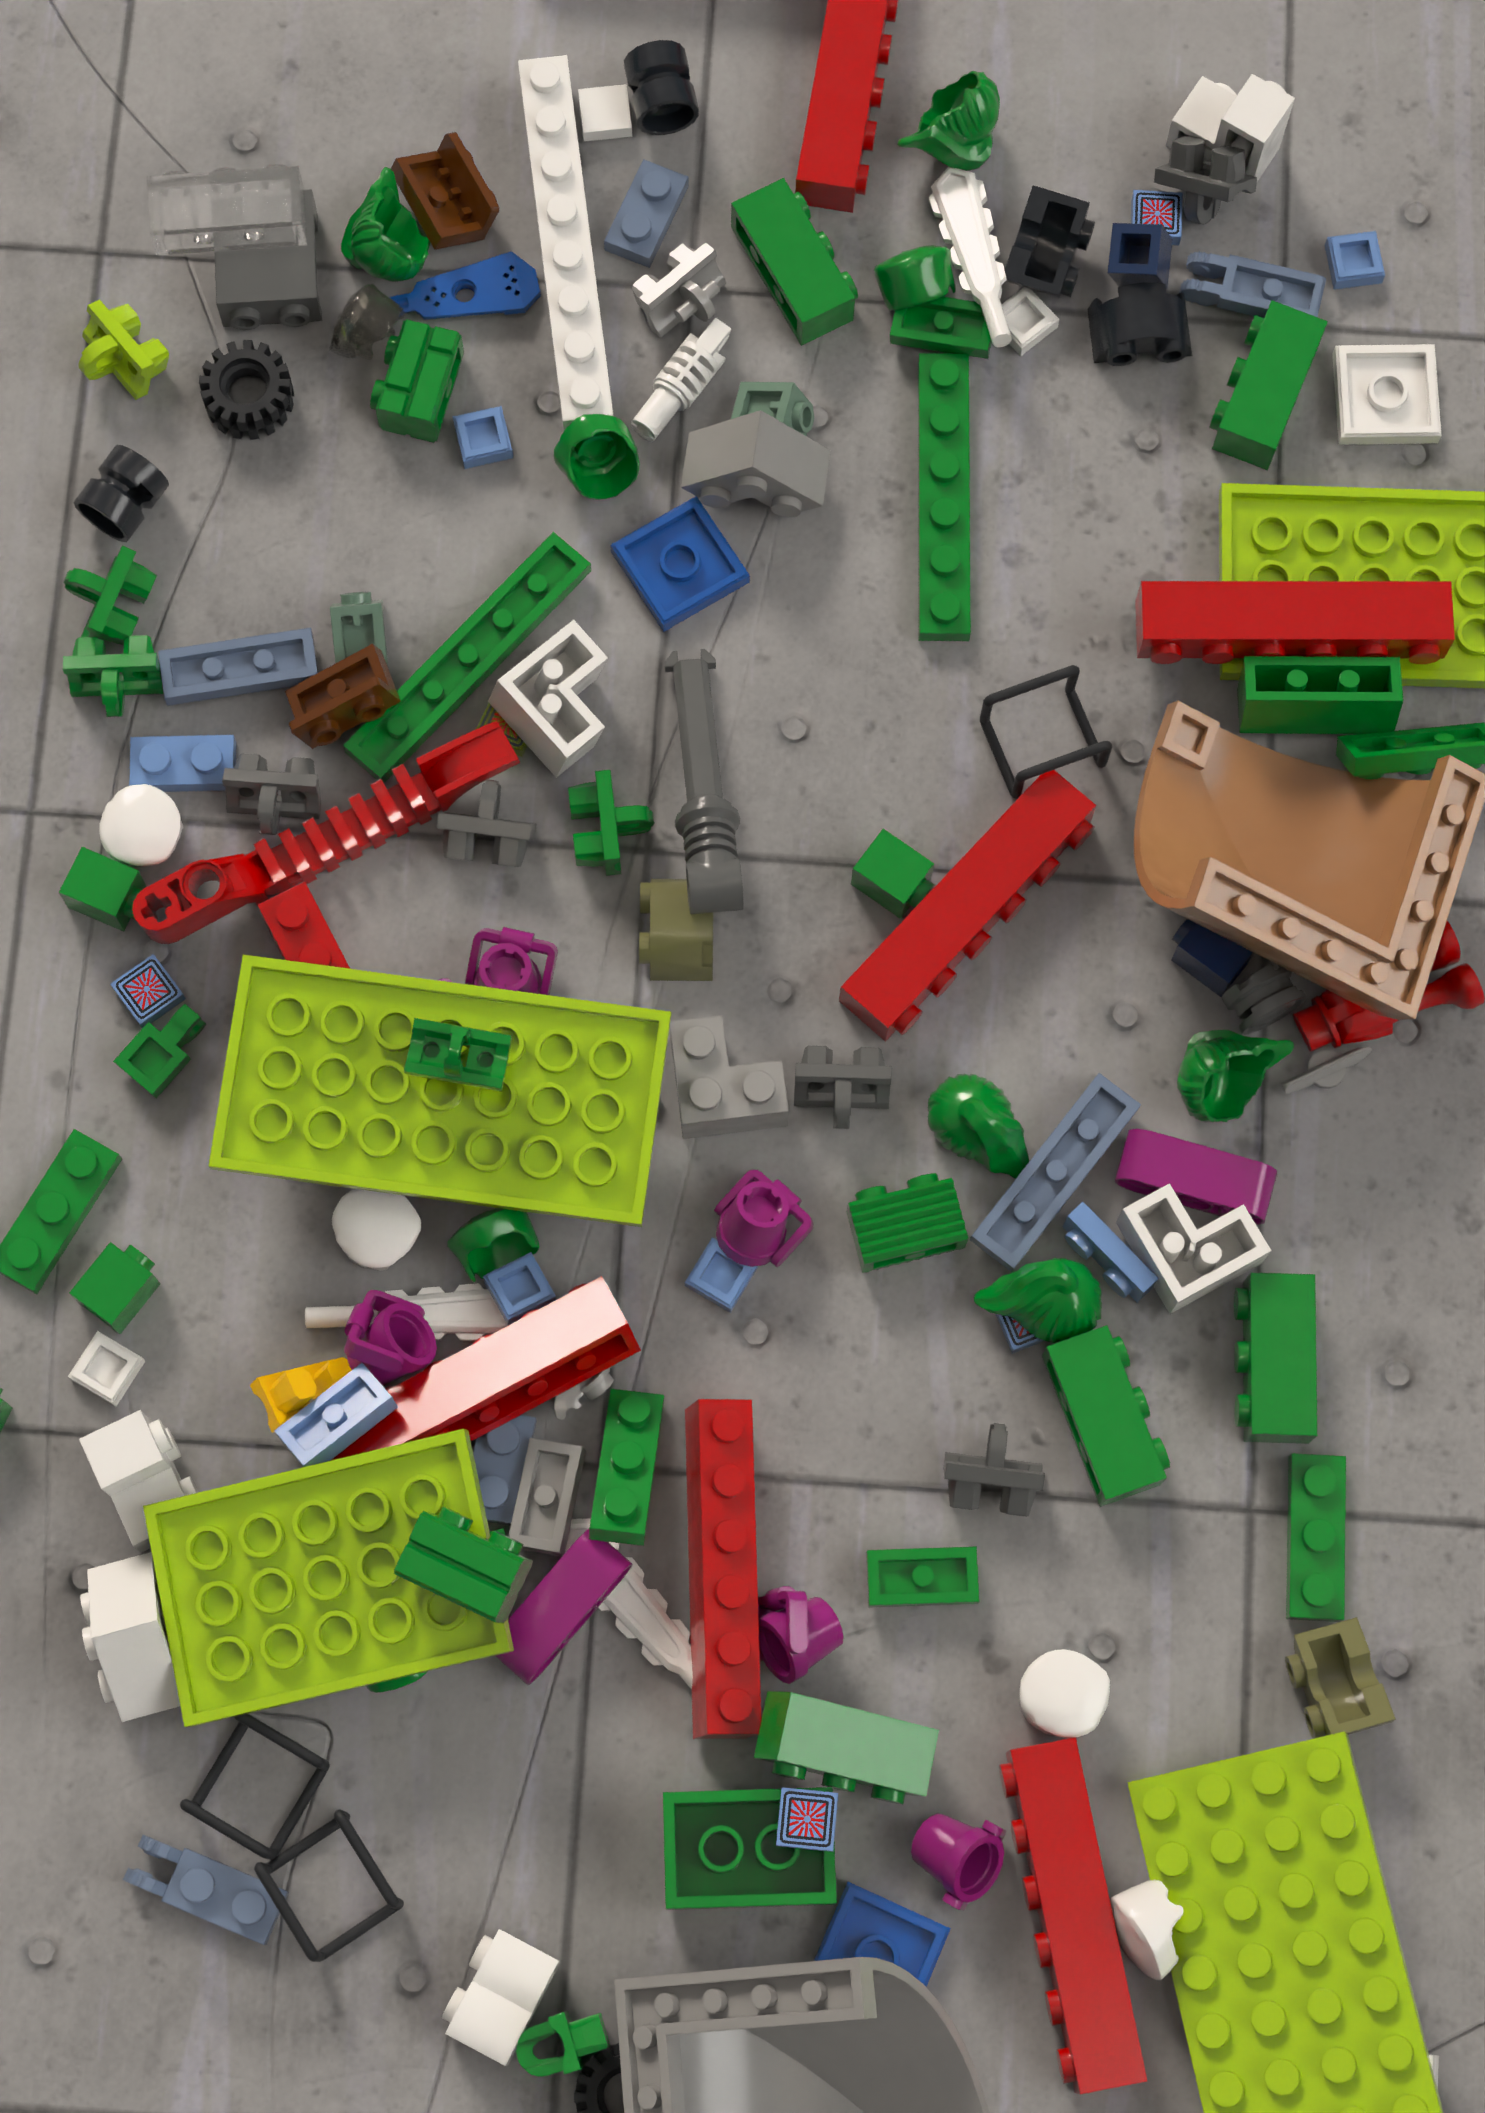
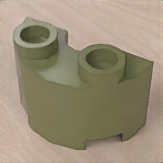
M651 879V882H640V914H650V932L639 933V964H650V981H713V913L690 914L686 879Z
M1357 1617L1294 1635L1295 1654L1286 1656L1285 1663L1293 1687L1295 1689L1303 1687L1309 1705L1304 1707V1717L1313 1739L1344 1731L1349 1735L1392 1723L1396 1720L1383 1684L1379 1683L1374 1673L1370 1650Z

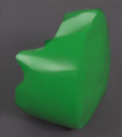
M930 245L902 251L898 255L876 265L873 270L883 301L889 310H900L937 300L949 293V286L953 293L956 292V284L952 272L951 249L946 246Z
M584 414L576 418L562 433L559 442L554 448V461L557 467L567 476L575 489L589 499H609L618 496L635 482L639 473L640 461L636 444L626 424L614 416Z
M496 1208L485 1211L463 1224L448 1240L447 1247L458 1258L470 1280L476 1282L475 1274L484 1279V1275L530 1252L533 1255L536 1254L539 1250V1240L527 1212Z

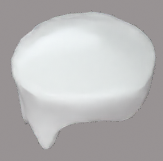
M147 784L131 785L118 791L113 799L107 803L99 825V836L105 851L120 863L124 862L135 866L158 865L165 862L175 850L183 824L174 801L165 792Z
M352 1189L338 1202L333 1212L332 1226L337 1243L352 1262L364 1268L383 1271L402 1258L414 1245L421 1231V1219L404 1195Z
M1065 1649L1047 1652L1028 1666L1020 1680V1710L1026 1720L1044 1734L1063 1738L1086 1735L1095 1730L1106 1711L1110 1694V1679L1103 1668L1083 1654Z
M1149 1880L1112 1896L1110 1903L1118 1941L1127 1957L1145 1975L1155 1980H1162L1177 1964L1179 1959L1172 1941V1928L1181 1918L1184 1910L1182 1906L1175 1905L1168 1900V1889L1161 1881Z

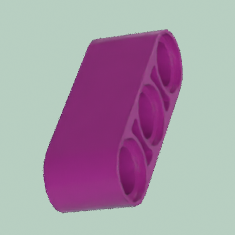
M1130 1129L1127 1133L1115 1183L1127 1190L1146 1196L1170 1183L1183 1206L1220 1217L1244 1204L1255 1224L1260 1225L1265 1223L1277 1177V1170L1268 1164L1161 1133L1144 1129Z
M589 1529L586 1530L508 1619L514 1651L496 1655V1657L526 1685H530L550 1665L616 1588L633 1564L609 1542L590 1540Z

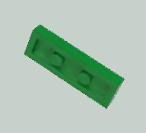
M1484 722L1337 736L1336 756L1354 777L1357 776L1362 779H1378L1383 777L1384 774L1407 772L1416 775L1428 774L1435 769L1437 759L1448 755L1475 769L1485 764Z
M73 1129L0 1244V1274L37 1295L119 1166L122 1157L113 1150Z
M620 1389L610 1390L589 1527L590 1540L644 1546L664 1408V1395Z
M1291 1453L1288 1456L1286 1619L1326 1622L1344 1621L1346 1456Z

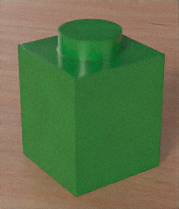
M883 828L853 867L851 885L902 919L911 906L915 908L935 887V884L930 881L934 863Z
M81 847L59 890V894L69 909L124 932L130 919L135 920L132 911L133 901L137 894L147 886L139 870Z
M110 1242L69 1294L80 1305L121 1334L159 1287L160 1282L150 1272L155 1263L132 1245H129L123 1252Z

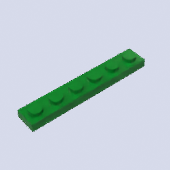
M919 353L918 641H969L971 634L969 354Z
M552 532L397 690L401 702L386 709V712L380 718L366 722L343 745L345 753L377 781L382 779L383 783H385L393 775L392 769L404 764L591 572V563L556 533Z

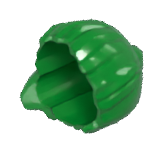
M971 71L968 74L962 75L957 82L947 85L946 88L936 90L932 96L931 107L920 117L918 131L910 136L899 139L897 145L903 148L921 149L951 168L965 171L979 169L991 156L993 145L992 132L998 121L1000 96L997 85L987 78L984 72Z
M384 167L377 181L371 185L361 206L350 217L342 239L341 252L345 259L356 269H364L375 278L398 282L414 278L421 271L429 255L430 241L427 237L422 236L412 213L400 203L394 172L390 168Z
M1228 1029L1202 1031L1194 1034L1188 1042L1177 1076V1088L1189 1115L1203 1122H1227L1231 1119H1239L1244 1113V1107L1261 1087L1266 1070L1293 1051V1041L1248 1037Z
M957 1074L955 1078L949 1076L944 1083L938 1086L937 1090L931 1093L927 1107L929 1113L928 1126L934 1132L935 1138L941 1143L943 1148L951 1150L958 1157H965L967 1160H974L983 1164L992 1173L1009 1174L1015 1179L1029 1163V1156L1024 1140V1129L1017 1120H1014L1011 1103L1004 1095L1002 1089L997 1088L993 1082L987 1081L986 1078L975 1074Z
M1055 1257L1046 1261L1025 1264L1019 1270L999 1277L992 1285L975 1293L974 1302L977 1306L990 1313L1011 1316L1012 1319L1036 1338L1058 1343L1091 1331L1097 1326V1320L1101 1319L1102 1292L1099 1281L1093 1278L1092 1273L1084 1264L1067 1260L1066 1258L1057 1259Z

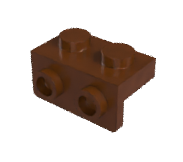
M456 132L445 134L437 151L395 159L391 170L394 172L396 183L434 250L485 239L499 213V205L494 193L488 188L474 164L471 153L465 148Z
M373 643L285 691L295 717L294 720L289 722L290 730L293 735L312 749L335 742L343 732L362 722H370L380 718L386 712V709L401 702L382 651Z

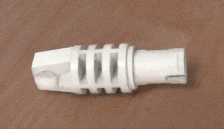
M715 318L699 338L692 333L687 336L654 379V393L631 421V427L637 434L653 442L678 410L683 411L692 405L725 362L726 358L719 354V351L729 338L730 327Z

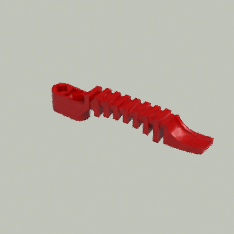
M496 720L416 758L420 773L410 777L404 764H401L392 769L398 784L387 789L382 779L370 784L375 796L363 801L360 793L348 798L352 806L350 809L340 813L337 806L325 811L329 818L328 820L318 825L314 818L303 822L302 825L305 832L295 837L289 828L279 833L278 836L282 843L273 848H270L265 838L253 844L256 850L246 855L242 853L209 860H198L145 887L137 894L133 901L132 911L134 918L151 940L159 944L177 942L246 904L256 903L258 906V904L269 899L268 895L282 893L303 881L309 884L317 879L315 875L327 869L330 873L340 867L338 863L348 858H351L353 861L363 856L362 851L371 846L375 849L386 844L385 839L394 834L397 837L409 832L408 827L418 822L420 825L431 821V815L441 810L443 812L448 810L458 798L476 785L519 764V758ZM211 880L220 882L218 891L212 897L207 899L197 898V891L202 884ZM164 907L167 918L164 921L158 922L156 911Z

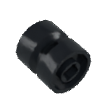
M657 40L637 46L630 51L624 59V69L628 86L633 90L632 104L638 128L650 135H667L686 129L693 124L699 116V107L694 86L689 81V64L685 48L680 43L672 40Z
M116 445L98 468L101 479L91 478L73 503L80 514L100 531L118 541L127 542L145 519L142 508L152 509L169 486V482L164 474L145 457L128 447Z

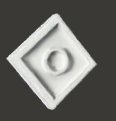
M1435 344L1335 346L1332 357L1338 445L1429 444L1439 442L1442 435Z

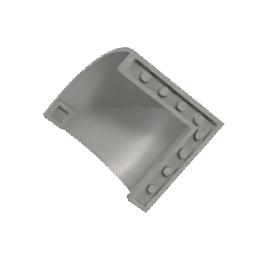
M854 1957L614 1979L624 2113H989L975 2066L951 2018L923 1983L908 1971L892 1962L878 1958Z

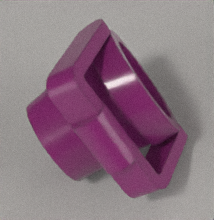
M503 927L502 931L483 928L473 938L465 984L550 995L558 955L557 947L551 942L535 939L534 933ZM483 941L498 944L489 948L480 960ZM532 951L547 955L543 979L537 965L530 959L527 953L530 954Z
M755 1169L749 1170L714 1209V1212L720 1216L716 1230L719 1247L728 1258L738 1264L750 1267L766 1265L769 1262L775 1267L780 1266L812 1231L813 1220L799 1206L802 1200L779 1179L772 1182L762 1172ZM793 1215L802 1225L785 1243L787 1217Z
M379 1290L368 1291L363 1303L354 1306L344 1329L345 1334L348 1336L344 1352L347 1355L351 1370L363 1363L380 1384L385 1386L408 1373L420 1371L430 1364L436 1356L437 1345L434 1333L429 1323L424 1319V1309L415 1303ZM373 1310H376V1311L379 1312V1314L374 1318L373 1323L370 1325V1323H371V1321H372V1319H373V1317H374V1311H373Z
M791 1586L771 1589L766 1592L765 1596L758 1597L760 1660L764 1661L773 1675L783 1683L791 1684L808 1673L809 1668L843 1644L844 1636L839 1619L829 1604L822 1598L813 1597L807 1600L805 1591H795Z
M937 1813L925 1820L917 1830L912 1841V1859L943 1885L947 1892L942 1900L952 1907L964 1911L968 1903L980 1899L998 1878L1004 1859L1002 1841L1007 1831L986 1819L982 1828H975L947 1815Z

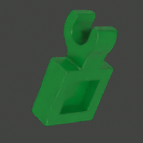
M184 1004L176 1011L161 1031L148 1022L113 1062L153 1097L157 1098L191 1060L181 1048L196 1038L204 1029L206 1023L201 1020L197 1013Z

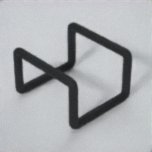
M1071 665L992 693L983 700L980 723L1009 793L1015 799L1021 796L1025 780L1091 756H1093L1098 767L1103 768L1107 765L1112 750V743L1110 741L1098 743L1075 691L1080 673L1078 666ZM1067 678L1065 692L1088 747L1018 772L1014 778L990 722L993 704Z
M242 1714L234 1717L239 1723L192 1801L188 1799L182 1800L180 1807L188 1814L260 1857L273 1860L281 1851L325 1777L330 1765L326 1759L250 1714ZM248 1727L316 1767L314 1774L270 1848L201 1808Z
M341 1809L335 1811L334 1819L278 1855L275 1859L268 1863L258 1862L254 1867L258 1878L307 1958L312 1962H321L400 1910L404 1905L403 1900L394 1894L349 1821L350 1814ZM341 1828L387 1905L320 1950H316L270 1874Z

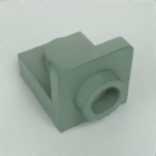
M794 382L740 383L731 419L761 410L807 436V432L811 430L814 422L813 405Z
M371 592L340 594L341 603L330 606L335 663L373 643L382 651L386 664H388L383 600L372 601Z

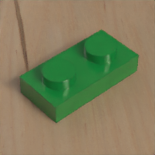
M942 297L919 306L895 310L890 331V344L952 354H969L972 357L985 359L989 358L992 341L982 308L975 301Z
M977 1546L866 1551L868 1608L979 1603Z

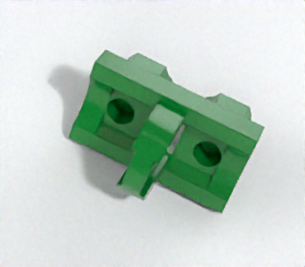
M122 545L118 555L115 556L106 579L79 568H74L67 572L64 579L65 589L73 595L94 604L81 637H100L106 641L124 645V639L132 636L139 617L115 607V601L118 594L121 593L144 604L157 577L156 574L133 561L136 551Z
M133 635L124 639L123 654H106L104 641L97 637H78L72 656H63V672L68 678L71 697L102 696V705H105L106 717L123 716L125 695L164 694L158 656L154 652L151 637L148 635Z
M611 770L595 771L596 782L568 787L571 820L600 817L601 831L573 834L576 866H605L606 876L620 875L621 864L618 837L637 835L650 831L651 827L655 824L654 813L649 807L641 805L615 807Z
M414 1018L404 1073L502 1091L513 1039L512 1035ZM462 1046L469 1047L466 1067H463L460 1059Z
M569 2011L550 2016L547 2022L534 2025L525 2030L519 2038L516 2054L521 2067L531 2075L543 2077L561 2071L565 2075L584 2068L582 2056L609 2048L610 2041L601 2013L572 2022ZM558 2033L564 2043V2056L546 2059L537 2058L533 2052L535 2044Z

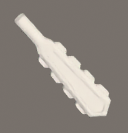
M947 167L931 186L932 194L929 197V202L934 216L943 219L939 224V228L944 242L953 245L951 248L953 266L955 269L963 271L958 277L963 292L972 295L974 301L981 306L992 344L995 347H1004L1012 341L1000 301L1002 294L1001 286L1007 279L1003 263L995 261L1000 255L997 237L989 235L994 228L990 209L982 207L987 201L983 181L976 179L973 172Z
M479 1283L459 1285L454 1292L445 1293L440 1287L421 1288L415 1296H408L403 1290L385 1291L387 1294L421 1306L425 1311L424 1319L429 1323L436 1341H441L446 1334H455L460 1341H476L482 1336L493 1334L508 1326L489 1290L483 1289ZM354 1306L306 1307V1328L345 1327ZM373 1310V1311H374V1317H373V1319H372L370 1325L373 1323L374 1318L379 1314V1312L376 1311V1310Z
M591 1518L572 1519L565 1553L589 1529ZM609 1542L615 1549L619 1550L620 1543ZM626 1557L633 1564L631 1569L598 1608L601 1611H612L616 1615L615 1626L627 1639H639L643 1644L642 1655L653 1666L663 1665L668 1671L678 1674L692 1690L693 1670L691 1646L689 1644L690 1632L680 1619H670L666 1614L668 1603L657 1589H647L643 1584L645 1573L632 1557Z

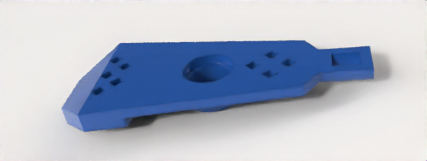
M510 251L418 281L411 293L391 296L389 298L393 316L416 311L424 320L494 313H504L505 315L525 313L541 297L536 269ZM462 289H470L475 293L474 297L468 302L459 301L456 295Z

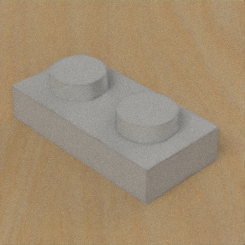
M530 1438L508 1536L524 1544L522 1550L560 1557L565 1554L586 1450L583 1446Z

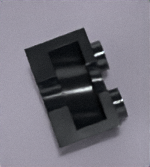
M1033 185L1022 216L1017 238L1012 246L1005 267L1006 282L1060 298L1061 294L1071 297L1080 268L1072 266L1077 249L1087 250L1095 226L1094 221L1086 219L1090 202Z
M1141 282L1118 287L1119 297L1107 300L1103 304L1100 299L1095 298L1087 309L1094 363L1108 362V364L1113 366H1125L1135 362L1137 354L1141 353L1155 354L1159 361L1165 363L1176 362L1185 357L1192 356L1185 295L1183 292L1177 295L1168 294L1166 292V284Z

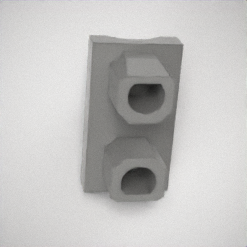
M704 243L697 250L681 244L669 254L666 263L670 272L665 277L658 280L653 275L645 274L632 285L636 302L644 311L651 331L658 337H663L679 322H685L693 314L703 322H707L715 315V308L711 299L720 292V288L726 284V281L716 264V251L707 243Z

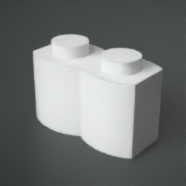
M500 1929L494 1939L484 1935L469 1963V1966L477 1970L468 1990L465 1991L457 1987L442 2015V2019L450 2022L445 2034L500 2064L508 2066L516 2051L519 2038L527 2029L560 1961Z

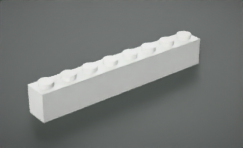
M567 55L518 60L563 432L573 420L584 414L613 416Z

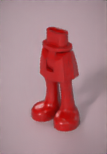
M1448 921L1446 922L1431 972L1445 969L1458 963L1460 960V945ZM1467 963L1461 964L1448 970L1437 980L1427 984L1418 1012L1441 1004H1453L1462 1009H1474L1485 1002L1483 989L1472 967ZM1327 989L1320 996L1311 999L1312 1006L1293 1014L1295 1024L1309 1051H1314L1329 1043L1336 1049L1341 1047V1043L1342 1045L1359 1043L1385 1037L1393 1033V1023L1399 1021L1375 1014Z

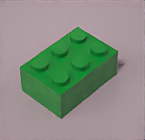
M833 1787L794 1788L833 1792ZM781 1789L663 1792L666 1910L837 1904L835 1841L833 1852L776 1846Z

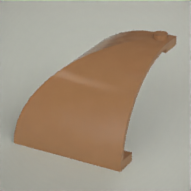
M1179 700L1168 704L1146 767L1135 817L1134 859L1141 886L1147 895L1157 904L1380 1016L1397 1020L1416 1019L1485 802V774L1448 755L1437 759L1431 780H1404L1384 777L1362 779L1357 776L1354 777L1348 771L1307 762L1237 736L1219 727L1220 722Z

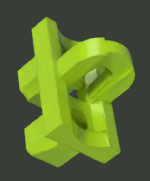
M100 299L87 305L90 321L83 330L82 337L89 345L81 353L82 357L78 363L79 369L89 380H96L113 373L135 400L147 395L151 379L167 368L168 350L159 339L152 338L140 345L136 343L133 337L139 335L141 322L137 313L128 303L109 310Z

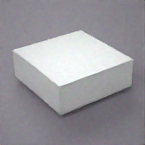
M627 84L578 89L584 141L632 137Z
M1023 287L1002 304L1012 337L1009 345L1020 356L1058 328L1059 318L1029 288Z
M97 1331L68 1377L117 1407L144 1365L145 1360Z

